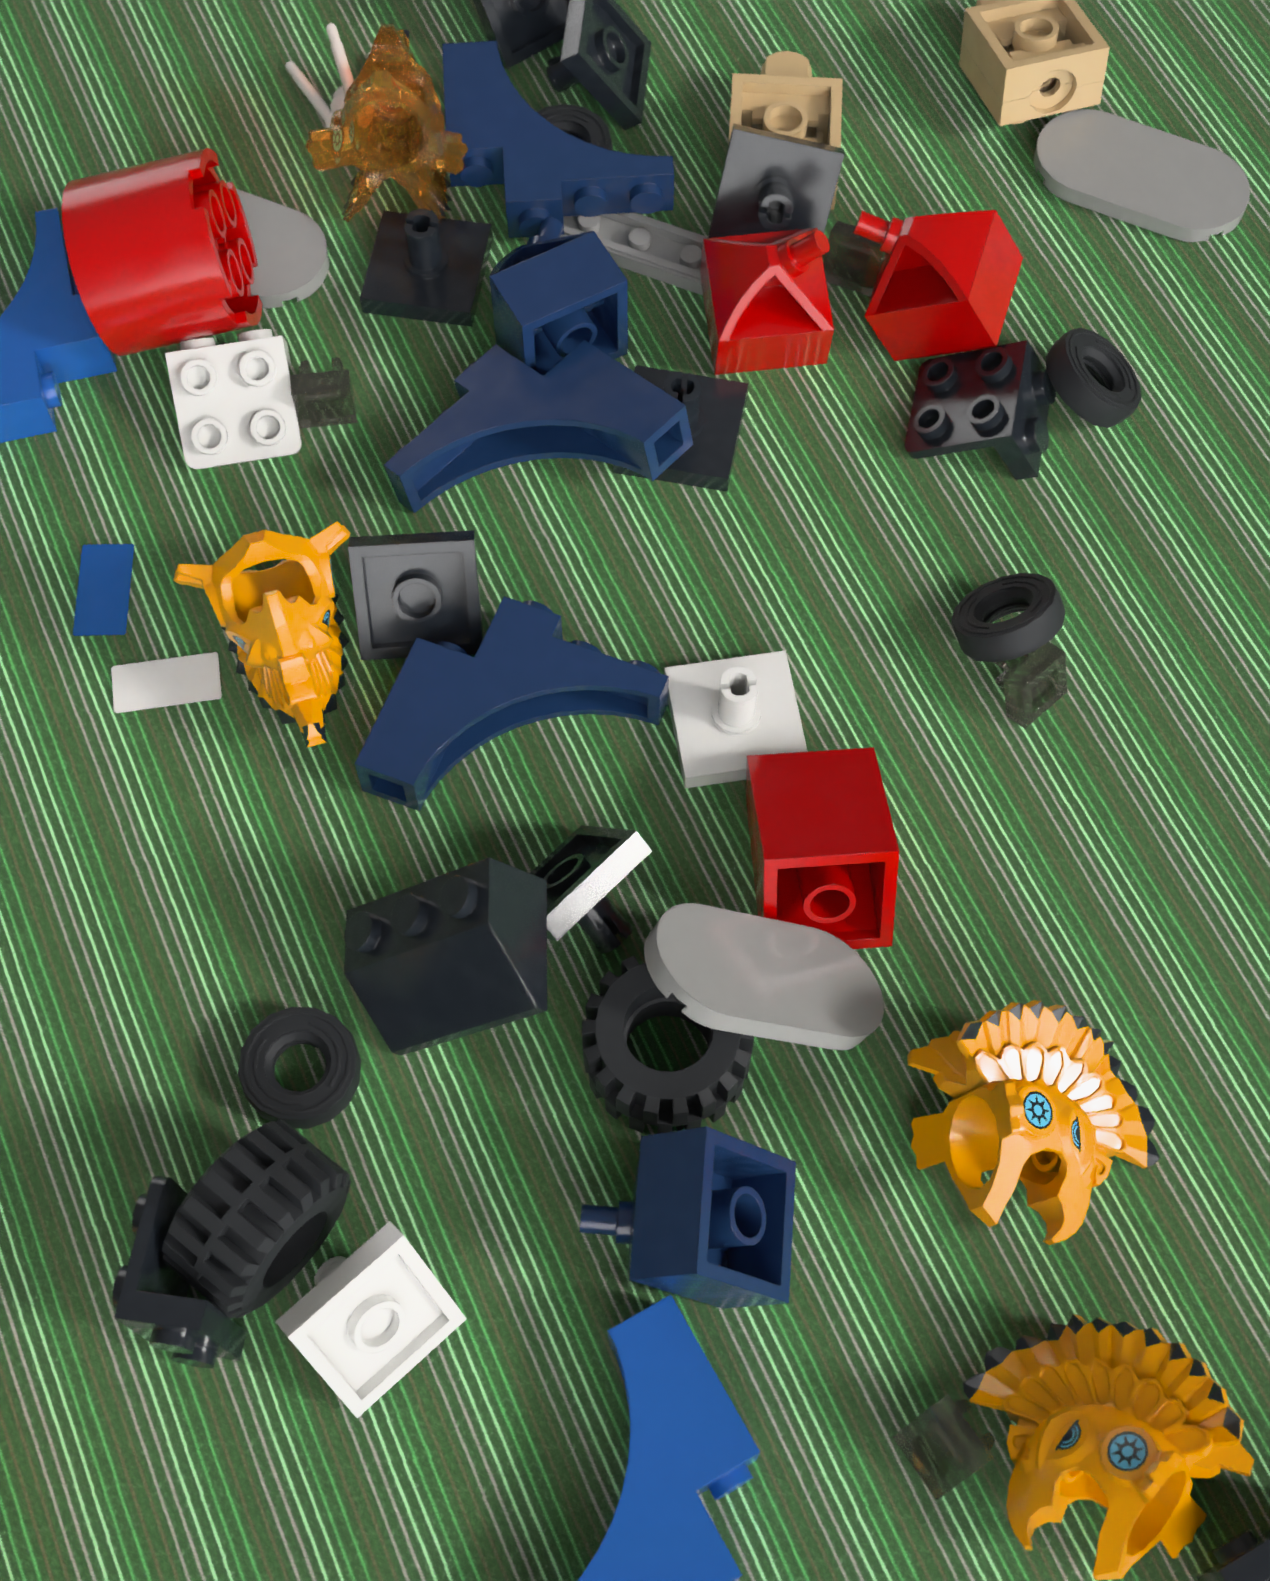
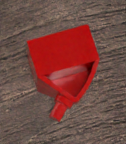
M862 210L853 233L881 244L879 250L885 252L864 317L892 359L900 361L997 347L1023 260L996 210L914 216L904 220L893 216L891 221H887Z
M817 228L703 239L700 275L714 375L827 364L834 326L822 255L829 252L830 244L822 231Z

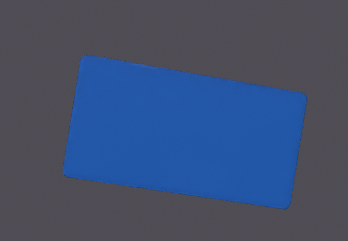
M133 544L82 546L73 626L74 636L126 634L134 554Z

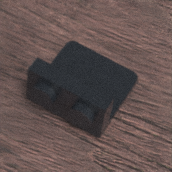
M1028 340L932 358L923 362L918 372L904 445L908 454L914 459L994 446L1016 480L1038 477L1042 452H1045L1049 445L1047 418L1049 405L1053 404L1056 399V390L1051 383L1046 369Z
M154 1176L150 1182L147 1194L144 1193L139 1197L134 1208L132 1231L135 1241L128 1265H123L120 1268L114 1282L112 1293L113 1306L116 1309L114 1319L149 1341L150 1346L173 1352L171 1360L200 1368H214L216 1357L240 1361L247 1332L209 1301L187 1298L189 1283L165 1264L162 1259V1248L171 1222L188 1193L171 1177Z

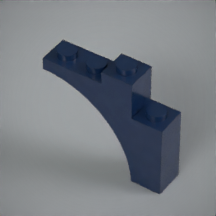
M497 41L442 44L446 152L451 187H483L486 185L504 184L509 238H531L536 236L541 222L546 217L558 219L563 224L561 235H564L563 217L566 216L595 217L601 214L636 212L650 214L656 211L674 210L673 156L637 155L605 149L582 141L552 125L532 109L511 83L502 65Z
M586 340L566 357L557 361L553 368L544 376L495 344L454 379L460 399L450 408L444 410L433 423L411 442L401 447L384 464V467L399 503L411 512L416 513L435 497L471 477L499 467L537 459L572 458L605 462L629 469L654 481L693 445V439L685 404Z
M504 596L475 657L469 656L464 649L450 642L441 641L435 644L416 638L355 762L362 791L420 811L424 801L436 785L456 764L480 746L515 728L540 720L583 714L614 715L659 725L668 706L669 676L661 674L655 667L643 661L630 660L626 662L602 654L597 647L580 640L564 641L560 615L554 614L551 609L539 602L524 601L522 603Z

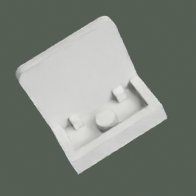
M271 329L252 330L237 334L238 342L215 345L214 338L192 339L180 342L181 351L165 353L184 459L189 467L205 469L289 456L300 451L302 441L288 367L291 365L287 341L282 335L273 337Z

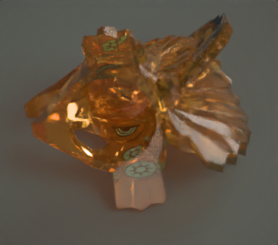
M381 24L364 66H362L359 75L346 92L342 109L336 110L333 113L330 128L315 129L308 132L309 140H307L305 147L312 156L314 168L319 171L348 165L358 168V174L350 182L353 189L346 197L348 200L343 206L345 210L341 214L344 215L342 220L349 222L365 207L374 191L386 179L391 177L407 190L418 209L432 211L437 215L438 222H440L439 219L447 217L444 212L452 211L447 205V202L452 201L447 194V188L451 187V183L445 178L446 172L457 174L464 168L463 158L467 154L468 147L465 143H462V135L460 133L445 131L444 115L441 112V103L435 92L432 79L427 71L415 62L413 54L409 52V31L407 29L397 30L394 24Z

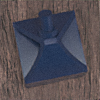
M546 217L541 222L537 235L529 238L527 244L515 248L501 259L492 269L489 276L496 345L542 376L549 372L557 361L566 357L584 340L613 359L628 354V280L594 231L560 237L563 231V224L553 217Z
M707 1126L641 1136L633 1202L619 1200L618 1207L582 1204L579 1232L615 1236V1243L629 1244V1280L722 1309L788 1304L796 1162Z

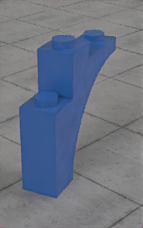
M58 208L35 212L36 240L31 265L13 301L0 316V443L57 431L53 408L62 406L58 383L117 372L115 355L98 335L80 298L67 255L62 218Z
M670 1294L608 1330V1343L619 1365L629 1408V1456L623 1489L613 1520L598 1551L577 1581H737L742 1576L699 1495L709 1489L716 1501L750 1481L753 1476L747 1466L757 1460L760 1450Z

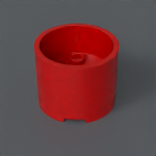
M210 148L72 180L64 188L61 206L62 226L72 274L82 303L95 330L104 344L118 356H126L178 344L187 340L252 327L260 322L262 301L259 295L251 296L250 285L254 283L253 268L258 267L249 225L234 183H225L224 180L219 179L213 167L219 166L218 157Z

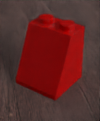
M874 747L748 755L746 765V807L758 916L823 930L842 940L852 949L892 947L899 847Z

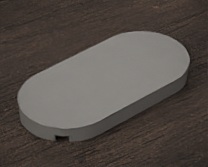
M1079 109L1056 116L1040 132L1034 152L1033 163L1036 172L1039 169L1040 174L1044 177L1043 184L1058 198L1180 241H1208L1210 235L1223 232L1221 235L1223 236L1231 232L1241 221L1250 198V186L1245 172L1236 161L1225 153L1100 110Z
M236 189L249 225L258 267L253 268L254 283L250 285L251 296L259 295L262 301V308L269 309L283 307L282 301L291 300L296 297L297 302L312 295L321 286L329 270L327 244L322 229L312 218L300 211Z
M685 903L668 909L650 931L645 941V961L656 987L666 998L673 993L679 1001L686 1005L681 1010L682 1013L694 1022L711 1029L831 1050H848L854 1048L875 1031L883 1018V996L871 969L846 943L832 934L817 928L703 904Z

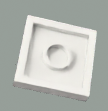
M786 650L664 667V675L669 676L668 703L684 788L746 780L748 755L808 752Z
M389 1221L347 1259L337 1256L324 1262L314 1277L316 1286L275 1322L356 1418H358L466 1320V1317L405 1236Z

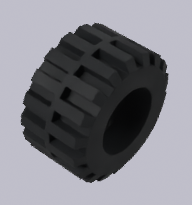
M635 956L621 962L620 976L617 977L611 971H608L599 981L600 994L591 993L586 1004V1020H582L585 1073L589 1074L590 1088L596 1099L603 1097L605 1099L606 1111L617 1120L622 1114L629 1117V1128L643 1133L646 1124L658 1126L657 1134L672 1132L673 1126L684 1125L685 1130L701 1127L702 1119L709 1117L713 1123L725 1115L726 1104L729 1101L735 1103L742 1092L744 1079L748 1076L754 1036L711 1029L688 1018L681 1012L686 1005L679 1001L673 993L666 998L653 982L646 963L639 965ZM658 1016H675L685 1019L697 1027L705 1037L708 1049L703 1057L690 1067L679 1071L666 1072L649 1068L639 1062L628 1049L627 1040L633 1030L644 1021Z
M279 1119L275 1122L265 1123L230 1146L196 1182L171 1222L162 1248V1259L165 1264L230 1319L234 1317L236 1319L258 1309L275 1297L314 1256L333 1229L343 1210L350 1189V1175L284 1120Z

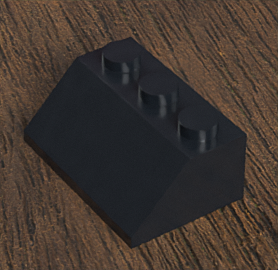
M488 857L352 908L346 912L344 974L390 1051L394 1054L402 1056L547 1011V880Z

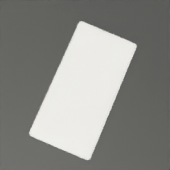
M217 652L117 665L111 668L113 708L115 713L216 700L222 697L219 656Z

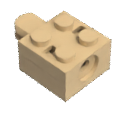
M977 0L976 6L965 8L959 66L999 126L1020 124L1026 120L1100 104L1110 47L1075 0Z
M791 51L776 52L769 55L762 66L761 74L733 73L729 141L734 123L841 148L843 78L812 77L809 60L805 56ZM837 185L830 210H834Z

